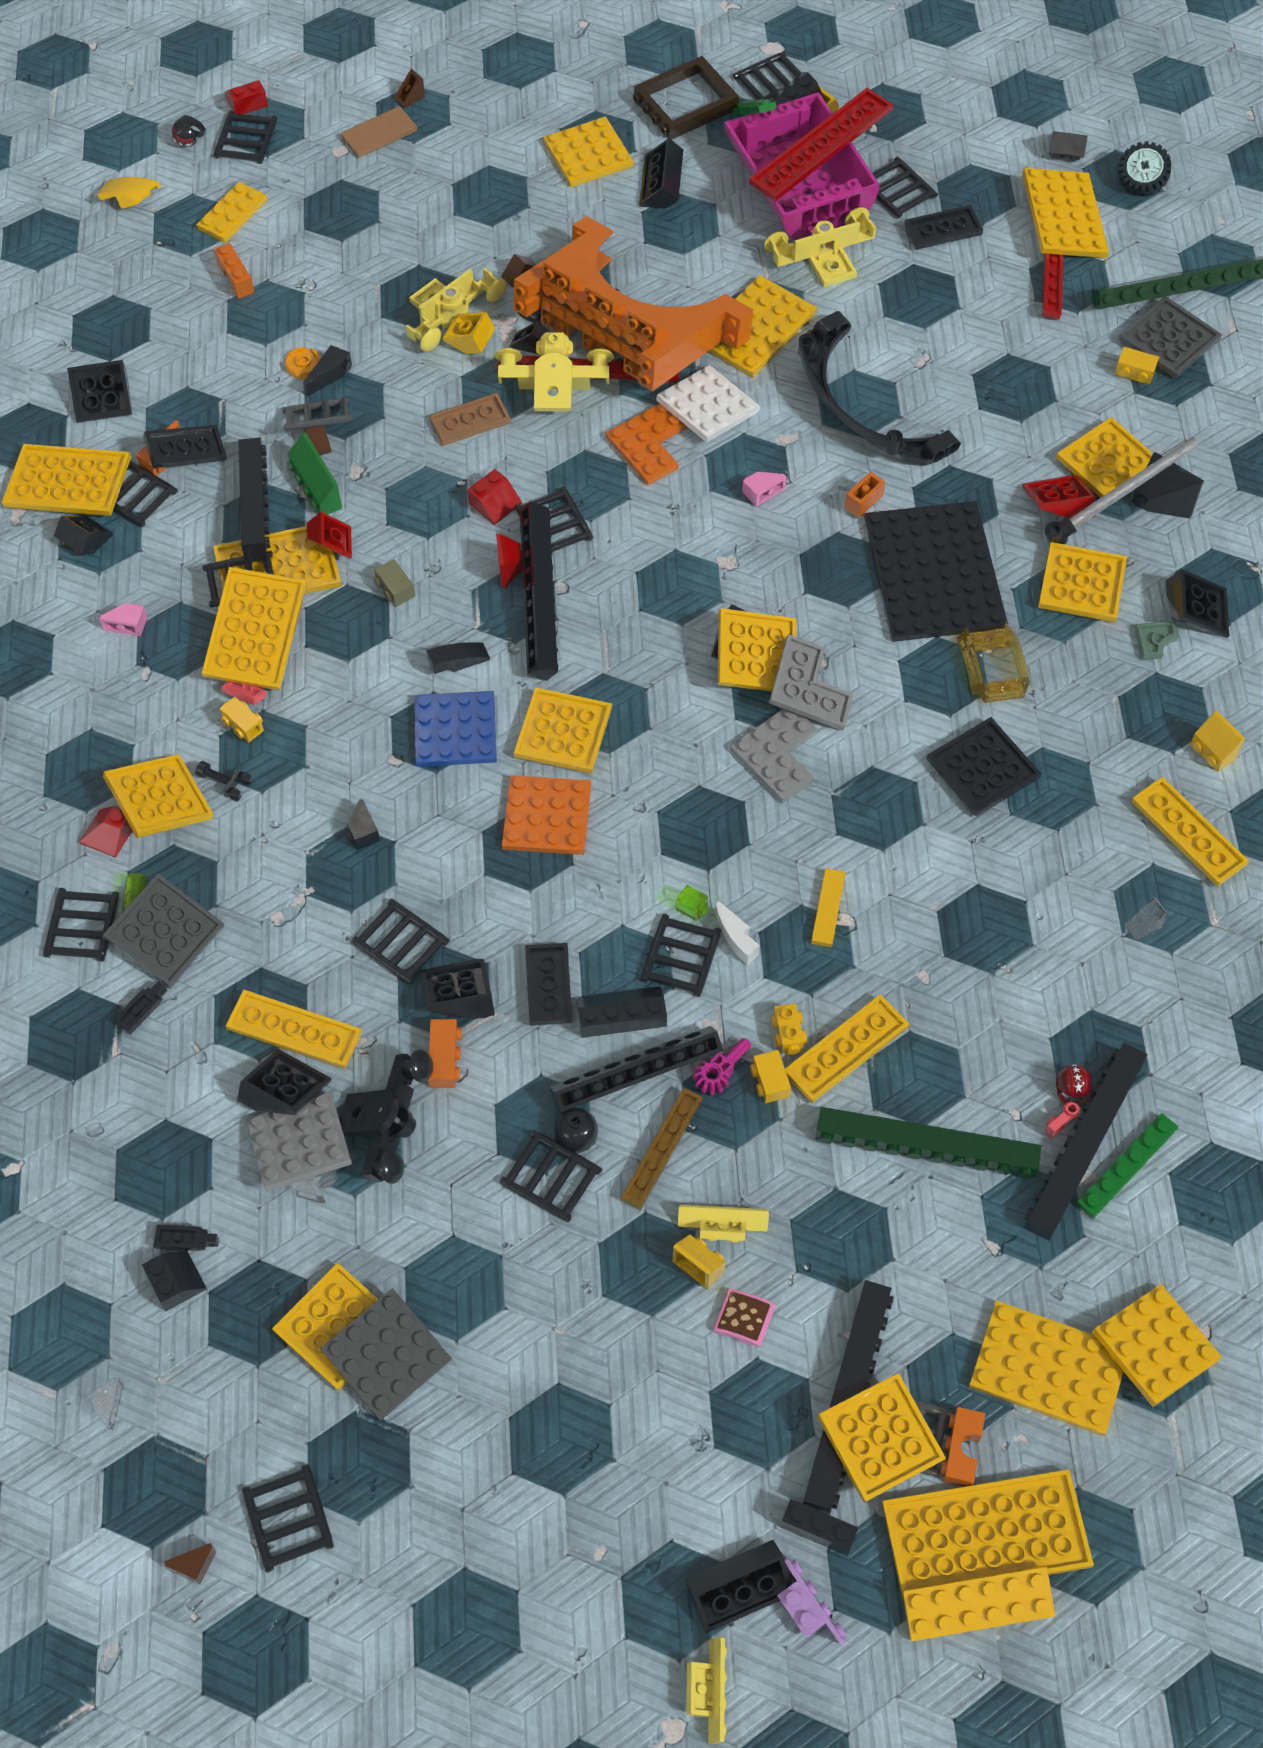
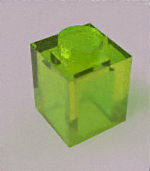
M689 885L685 886L676 899V910L695 921H698L701 916H705L709 909L708 896Z

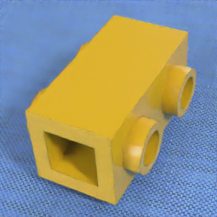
M233 697L220 708L222 722L227 727L231 726L240 739L244 738L249 743L264 731L261 716L256 712L250 711L246 702L239 701L236 697Z
M796 1003L775 1006L774 1014L771 1015L772 1027L777 1029V1034H775L776 1046L781 1048L782 1054H798L800 1051H803L804 1043H807L806 1031L801 1029L800 1024L803 1023L801 1010L797 1011Z

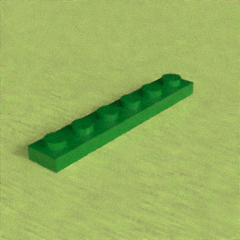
M769 99L750 100L737 103V107L733 108L734 115L759 114L776 109L777 107L775 101L769 102Z
M1161 1113L1077 1201L1076 1205L1094 1219L1170 1139L1179 1126Z

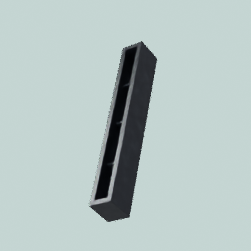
M261 437L239 439L242 551L244 559L268 557L267 549L271 548L270 538L267 535H270L269 523L266 522L270 521L269 511L266 510V508H269L268 496L265 497V495L269 493L268 485L265 483L268 482L267 470H264L268 468L267 459L264 457L267 456L266 445H262Z

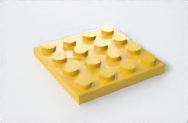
M606 116L543 137L544 144L570 187L634 167L633 159Z
M1110 417L1059 451L1056 458L1101 498L1144 470L1153 453L1115 419Z
M1051 542L1038 608L1116 622L1127 556Z
M721 608L719 610L718 685L772 691L786 637L788 634L796 636V618Z
M535 687L514 750V757L592 774L612 711V703Z
M180 754L104 771L103 778L136 838L213 819L214 814Z
M337 1262L272 1330L329 1384L339 1391L347 1381L320 1349L379 1299Z
M1162 1284L1092 1331L1152 1407L1158 1405L1222 1359L1219 1352Z
M899 1373L817 1415L863 1503L946 1459Z

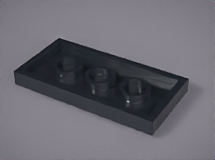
M971 205L906 219L904 223L916 250L983 235V228Z
M217 425L144 431L143 434L153 468L225 461L227 458Z
M568 943L525 945L530 1026L573 1023Z

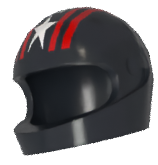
M183 115L176 120L171 129L173 140L182 147L193 146L197 143L196 137H203L206 132V128L200 121L188 115ZM191 126H196L200 131L192 129Z

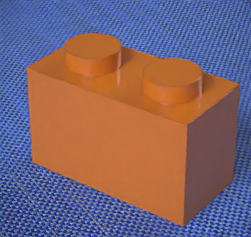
M870 472L846 493L845 509L860 518L883 497L885 481Z

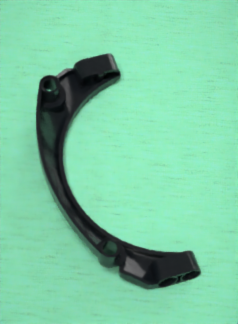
M840 311L820 319L812 330H808L807 333L799 337L798 354L801 357L807 377L817 395L840 421L859 436L885 450L890 455L900 454L902 460L919 465L936 463L959 449L961 442L950 430L928 438H903V434L899 430H890L884 435L866 428L839 407L828 387L826 368L832 351L850 331L852 326Z

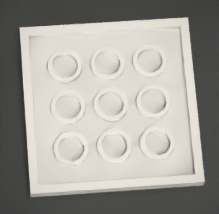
M711 365L657 394L656 397L657 402L706 443L760 411V406Z

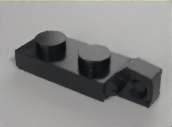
M158 981L151 989L149 987L145 990L142 989L114 1018V1022L131 1035L160 1005L163 1000L162 996L167 992L165 985Z
M158 1224L153 1247L166 1250L203 1251L206 1247H218L219 1237L217 1234H209L207 1229H202L199 1226Z

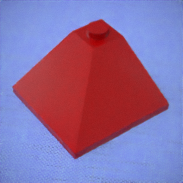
M1076 475L1022 483V488L1040 509L1061 516H1067L1068 518L1073 517L1096 501V496Z

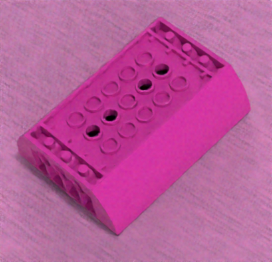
M819 92L777 105L776 109L748 114L724 122L726 135L751 176L833 114ZM851 142L776 202L766 195L764 197L788 235L793 240L812 236L813 229L820 221H829L833 224L834 228L845 226L846 216L853 209L864 207L869 211L877 197L880 184Z

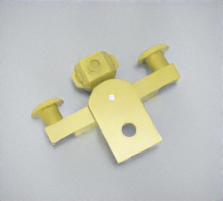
M546 332L541 336V339L536 342V353L541 357L535 361V365H516V362L522 359V354L513 348H503L495 353V358L501 362V365H498L499 384H502V378H518L519 389H533L534 411H571L572 390H590V378H606V383L609 384L608 362L614 359L611 351L594 349L587 354V359L593 362V366L572 365L568 356L573 353V342L563 332ZM549 390H557L558 394L550 396L548 392Z

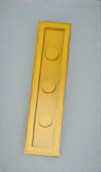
M825 868L811 944L832 948L845 871Z

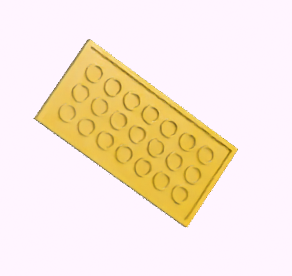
M1069 1469L882 1501L902 1599V1589L1042 1565L1047 1566L1048 1575L1087 1569L1094 1566Z

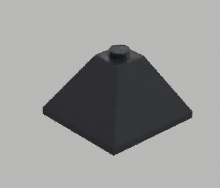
M123 360L67 368L76 423L132 415L126 365Z
M1154 452L1147 467L1163 456ZM1173 463L1137 487L1132 503L1148 512L1190 519L1204 480Z
M1180 569L1166 580V596L1181 619L1228 638L1230 636L1227 588L1183 569Z
M484 959L421 970L428 1010L470 1019L487 1018L495 1015Z
M277 1049L240 1081L237 1101L254 1111L295 1115L325 1088L332 1078Z

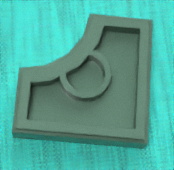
M1175 621L1135 625L1142 660L1162 659L1164 647L1178 640Z

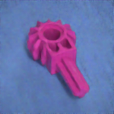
M742 1038L725 1055L719 1052L713 1059L710 1058L709 1063L702 1060L701 1066H696V1073L693 1074L696 1088H702L703 1094L710 1091L711 1096L714 1095L715 1091L721 1094L723 1088H727L729 1085L728 1080L733 1074L734 1064L751 1048L752 1045L749 1040ZM715 1075L717 1078L709 1079L707 1076Z

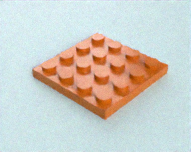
M510 775L502 850L584 855L591 780Z

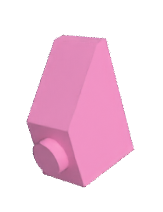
M756 472L743 480L742 493L757 507L786 489V476L777 473Z
M125 603L101 615L99 619L103 630L141 637L148 617L144 606Z

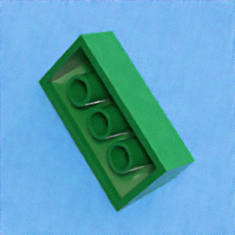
M305 432L289 450L287 465L291 472H295L297 483L303 485V492L306 498L312 500L311 505L314 511L323 512L328 515L342 509L338 484Z

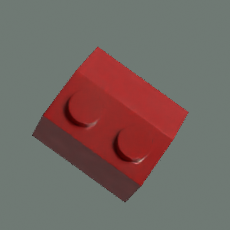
M260 80L224 92L231 108L236 114H247L268 107L266 92Z
M493 469L467 489L469 505L494 525L515 510L516 504H522L521 499L509 480L496 469Z

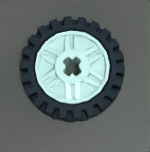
M1145 141L1144 144L1138 142L1137 146L1133 144L1130 149L1127 148L1125 150V154L1121 156L1118 174L1121 185L1125 186L1126 191L1130 190L1131 194L1137 193V196L1142 194L1149 196V193L1152 195L1156 194L1157 190L1159 192L1162 190V187H1165L1170 178L1171 160L1165 148L1162 150V146H1156L1154 142L1151 145L1149 141Z

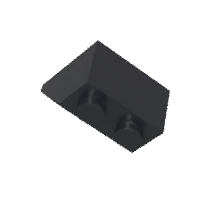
M1053 131L1049 153L1055 158H1062L1063 155L1070 156L1069 159L1080 160V157L1083 158L1085 154L1088 135Z
M65 515L60 517L54 537L59 539L61 544L73 548L75 553L84 556L85 554H94L112 537L113 532L86 515Z
M186 1250L163 1253L142 1264L165 1311L207 1290Z

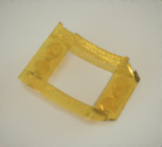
M1006 622L1003 629L969 633L966 628L957 637V643L961 647V653L969 676L971 693L978 694L980 696L979 699L985 703L1025 697L1027 688L1030 686V680L1024 654L1014 629ZM1010 647L1019 679L983 684L976 652Z

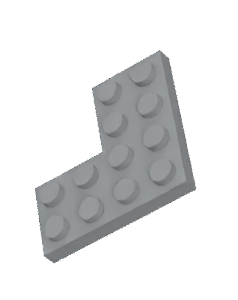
M788 634L769 703L843 731L846 726L853 694L817 681L825 647Z
M782 709L730 746V750L783 804L814 780V777L790 752L816 735L818 729L806 717Z

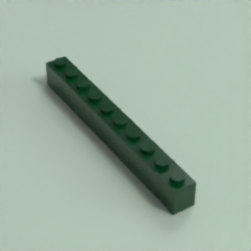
M1254 257L1091 289L1093 308H1109L1262 278L1263 257Z
M820 1107L815 1138L825 1144L834 1142L848 1148L857 1146L867 1151H885L889 1155L902 1154L908 1155L912 1159H930L934 1163L948 1162L957 1167L971 1166L980 1171L988 1169L1003 1175L1017 1174L1026 1179L1036 1178L1042 1146L1034 1143Z

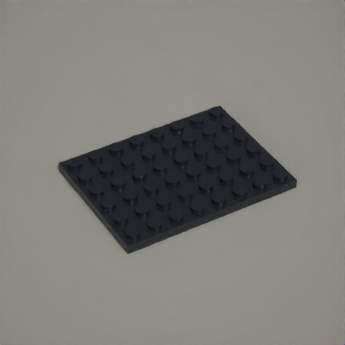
M977 501L864 514L892 642L1008 628Z

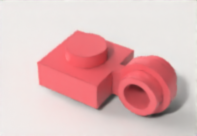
M1067 1102L1062 1108V1114L1058 1117L1054 1115L1046 1123L1048 1127L1045 1134L1050 1139H1053L1071 1120L1078 1118L1080 1107L1074 1102Z

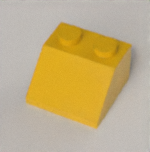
M487 312L457 314L443 336V340L465 354H479L484 350L495 331V327Z
M1215 711L1195 732L1191 745L1197 753H1200L1206 759L1209 766L1219 772L1236 760L1245 738L1218 711Z
M688 1235L673 1246V1263L708 1290L725 1270V1259L717 1251L712 1252L709 1250L702 1239Z

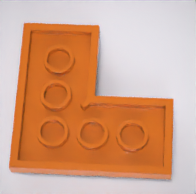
M659 403L606 432V438L647 485H650L679 469V464L660 443L688 427Z

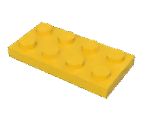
M238 182L196 224L197 230L226 243L267 201V195L242 182Z

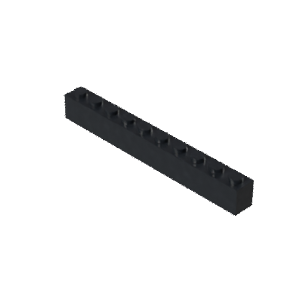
M530 501L520 510L527 675L547 681L558 672L559 668L557 663L558 648L556 645L557 631L555 626L556 614L553 589L551 518L548 507Z
M1125 1042L1120 1049L1116 1048L1110 1058L1113 1060L1112 1065H1106L1101 1075L1104 1077L1102 1084L1097 1082L1092 1092L1095 1095L1092 1101L1088 1099L1082 1110L1085 1112L1083 1119L1078 1117L1073 1127L1076 1130L1074 1136L1069 1135L1063 1147L1067 1148L1065 1153L1058 1154L1054 1165L1057 1166L1055 1171H1049L1044 1181L1047 1184L1045 1190L1040 1189L1034 1201L1038 1202L1034 1209L1030 1207L1024 1218L1028 1221L1025 1229L1050 1241L1148 1054Z
M865 1280L829 1408L870 1388L871 1383L866 1382L868 1373L872 1375L874 1373L877 1361L872 1360L874 1352L879 1353L883 1339L878 1338L880 1330L885 1331L888 1318L884 1317L886 1309L891 1310L894 1296L890 1295L891 1287ZM824 1429L803 1504L830 1515L832 1508L837 1509L840 1495L836 1494L838 1485L843 1487L846 1472L842 1471L843 1464Z

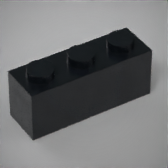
M793 1499L789 1501L780 1526L782 1529L846 1556L850 1552L858 1530L857 1526Z

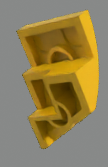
M119 177L109 179L97 195L100 201L116 197L121 209L139 204L143 199L151 195L150 190L159 189L161 184L158 181L147 178Z

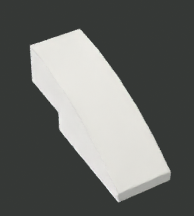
M718 901L715 914L722 934L734 953L748 966L759 955L760 945L749 937L750 927Z

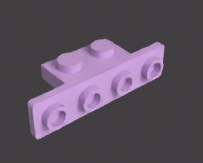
M788 1557L785 1558L787 1567L797 1581L777 1596L805 1638L810 1637L827 1624L840 1645L847 1643L844 1638L847 1633L839 1622L836 1624L830 1617L832 1611L825 1601L820 1603L815 1595L818 1591L810 1580L805 1581L801 1575L804 1572L801 1565L796 1559L792 1561Z

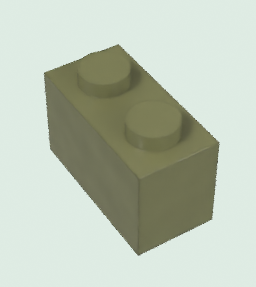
M395 559L374 569V582L376 586L383 589L385 598L388 602L392 601L395 607L416 597L413 583Z

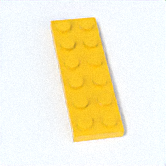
M1163 776L1132 798L1131 802L1217 887L1248 865L1249 860Z
M244 989L226 1024V1029L345 1070L363 1033L361 1028Z
M880 994L786 1067L787 1077L813 1104L908 1029L910 1024Z
M1045 1565L902 1589L911 1641L1056 1617L1048 1569Z

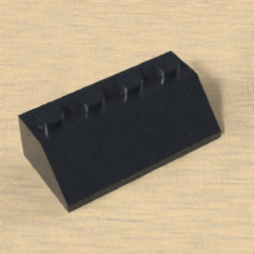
M802 72L772 96L769 102L775 101L777 106L818 92L821 96L823 94L818 82L808 72Z
M670 138L645 154L639 201L641 207L667 208L675 204L679 199L684 149Z
M661 987L576 998L582 1038L667 1027V1012Z
M774 1540L684 1578L705 1633L781 1601L777 1595L792 1585L783 1554Z

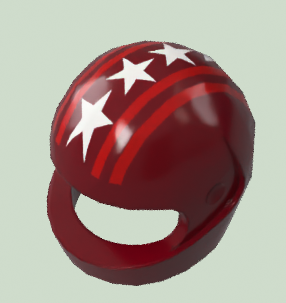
M1075 1064L1062 1068L1056 1078L1057 1094L1060 1101L1064 1105L1067 1102H1074L1079 1107L1088 1101L1092 1085L1090 1072L1081 1065ZM1062 1092L1070 1097H1085L1079 1101H1070L1062 1095Z

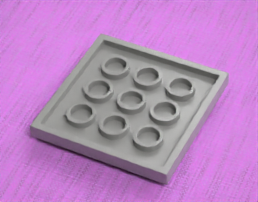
M331 1091L315 1096L295 1115L265 1112L246 1118L265 1192L352 1164Z

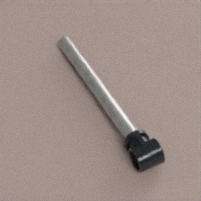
M1194 437L1190 438L1070 519L1066 516L1060 522L1052 521L1048 523L1044 532L1049 542L1065 545L1068 537L1077 532L1076 528L1198 448L1197 440Z

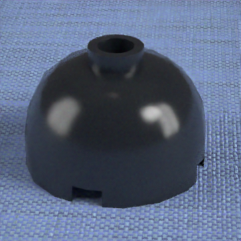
M571 1108L562 1112L555 1123L554 1134L556 1141L576 1153L589 1150L595 1144L598 1136V1125L595 1117L583 1108Z

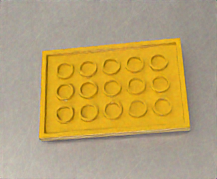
M1024 168L1022 176L1040 252L1045 254L1107 258L1109 250L1089 173Z
M759 275L736 298L737 301L754 310L750 340L737 349L722 341L708 352L754 378L817 313V307Z
M23 444L1 503L6 508L111 516L131 460V454L124 451Z
M307 526L267 535L270 538L271 548H268L267 551H272L273 553L271 562L274 575L306 580L307 585L304 594L342 586L334 552L308 539ZM241 540L213 546L216 562L244 556ZM263 560L252 562L253 571L266 573ZM244 564L233 566V568L245 570ZM225 568L218 569L222 589H224L227 577Z
M229 567L201 673L202 676L280 691L307 585L306 580Z
M996 1300L969 1388L1105 1436L1124 1371L1095 1335Z

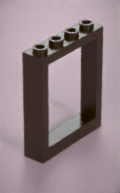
M703 56L634 86L633 94L634 102L651 118L653 124L660 128L662 134L671 140L733 112V108L737 107V103H739V95ZM699 74L721 99L672 121L650 95Z

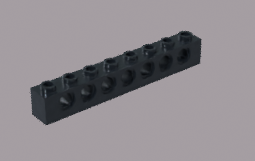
M708 1026L551 1085L549 1088L555 1106L560 1112L714 1055L723 1051L717 1030Z

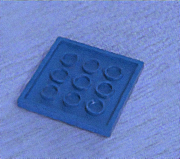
M494 691L414 695L416 767L497 763Z

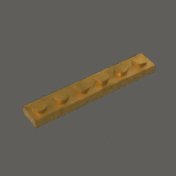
M685 1088L682 1089L622 1194L621 1201L639 1210L642 1209L702 1103V1096Z

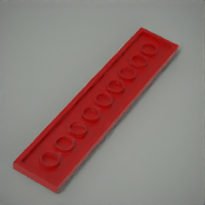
M865 88L750 177L749 184L776 202L892 111L893 104L869 88Z

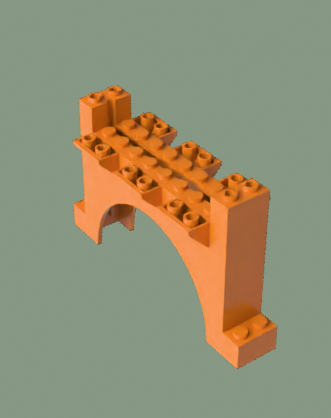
M588 216L573 224L571 243L514 279L513 309L528 317L541 308V323L556 332H563L568 338L574 329L577 328L582 331V347L588 351L606 349L611 351L614 356L618 352L624 356L623 371L636 378L640 385L651 391L657 389L723 341L737 349L750 340L754 310L727 294L699 305L665 307L637 301L614 289L600 273L612 261V258L599 251L601 245L613 235L614 231Z

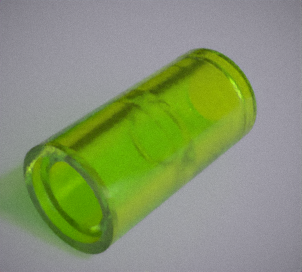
M138 873L126 876L121 914L147 886L146 876Z

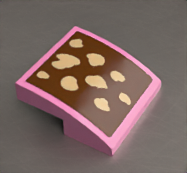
M729 1288L714 1331L720 1335L737 1338L741 1343L761 1347L776 1305L763 1298Z

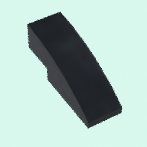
M481 642L448 644L426 650L427 659L434 674L449 669L456 672L490 660L484 643Z

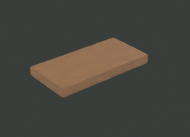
M398 106L342 132L341 137L357 157L360 158L416 132L417 126L404 110Z
M498 393L429 415V420L442 446L511 423V418Z

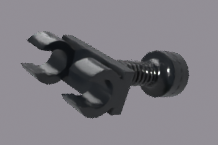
M203 760L199 762L195 770V774L201 778L209 776L226 784L223 789L224 796L236 802L242 796L240 795L241 791L235 788L238 782L249 786L252 781L250 779L252 776L242 772L240 769H237L232 778L211 769V764Z

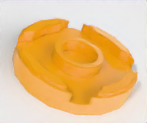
M295 348L287 354L285 367L291 376L306 379L321 357L313 348Z

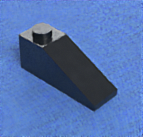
M330 345L304 380L305 395L309 396L342 378L352 367L350 352Z

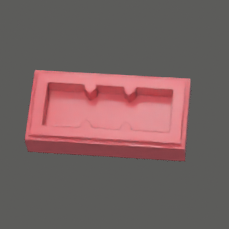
M227 682L222 685V692L252 705H256L266 697V691L256 686Z

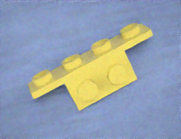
M679 1205L678 1226L700 1228V1239L739 1242L745 1241L746 1230L768 1231V1209Z
M725 1637L709 1640V1664L699 1662L687 1663L686 1715L708 1718V1744L724 1742L726 1735L725 1709L727 1701L725 1697V1683L727 1674L725 1671V1657L727 1647L725 1645Z

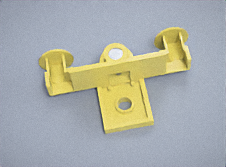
M858 207L848 213L845 219V226L834 228L831 222L820 221L813 229L812 236L795 240V245L794 243L788 244L789 237L785 232H775L765 240L764 249L766 252L773 253V260L777 267L808 259L822 285L827 287L857 277V271L843 248L875 238L876 227L872 220H869V211L864 207Z
M483 268L484 278L478 282L473 279V270L471 269L447 286L436 278L409 297L410 303L419 309L421 325L415 329L406 325L407 336L415 343L420 340L422 351L429 352L433 350L441 339V331L439 328H436L437 326L449 328L457 314L469 313L468 303L484 291L487 292L486 299L488 302L494 303L499 301L505 294L506 281L495 278L493 273L486 268Z

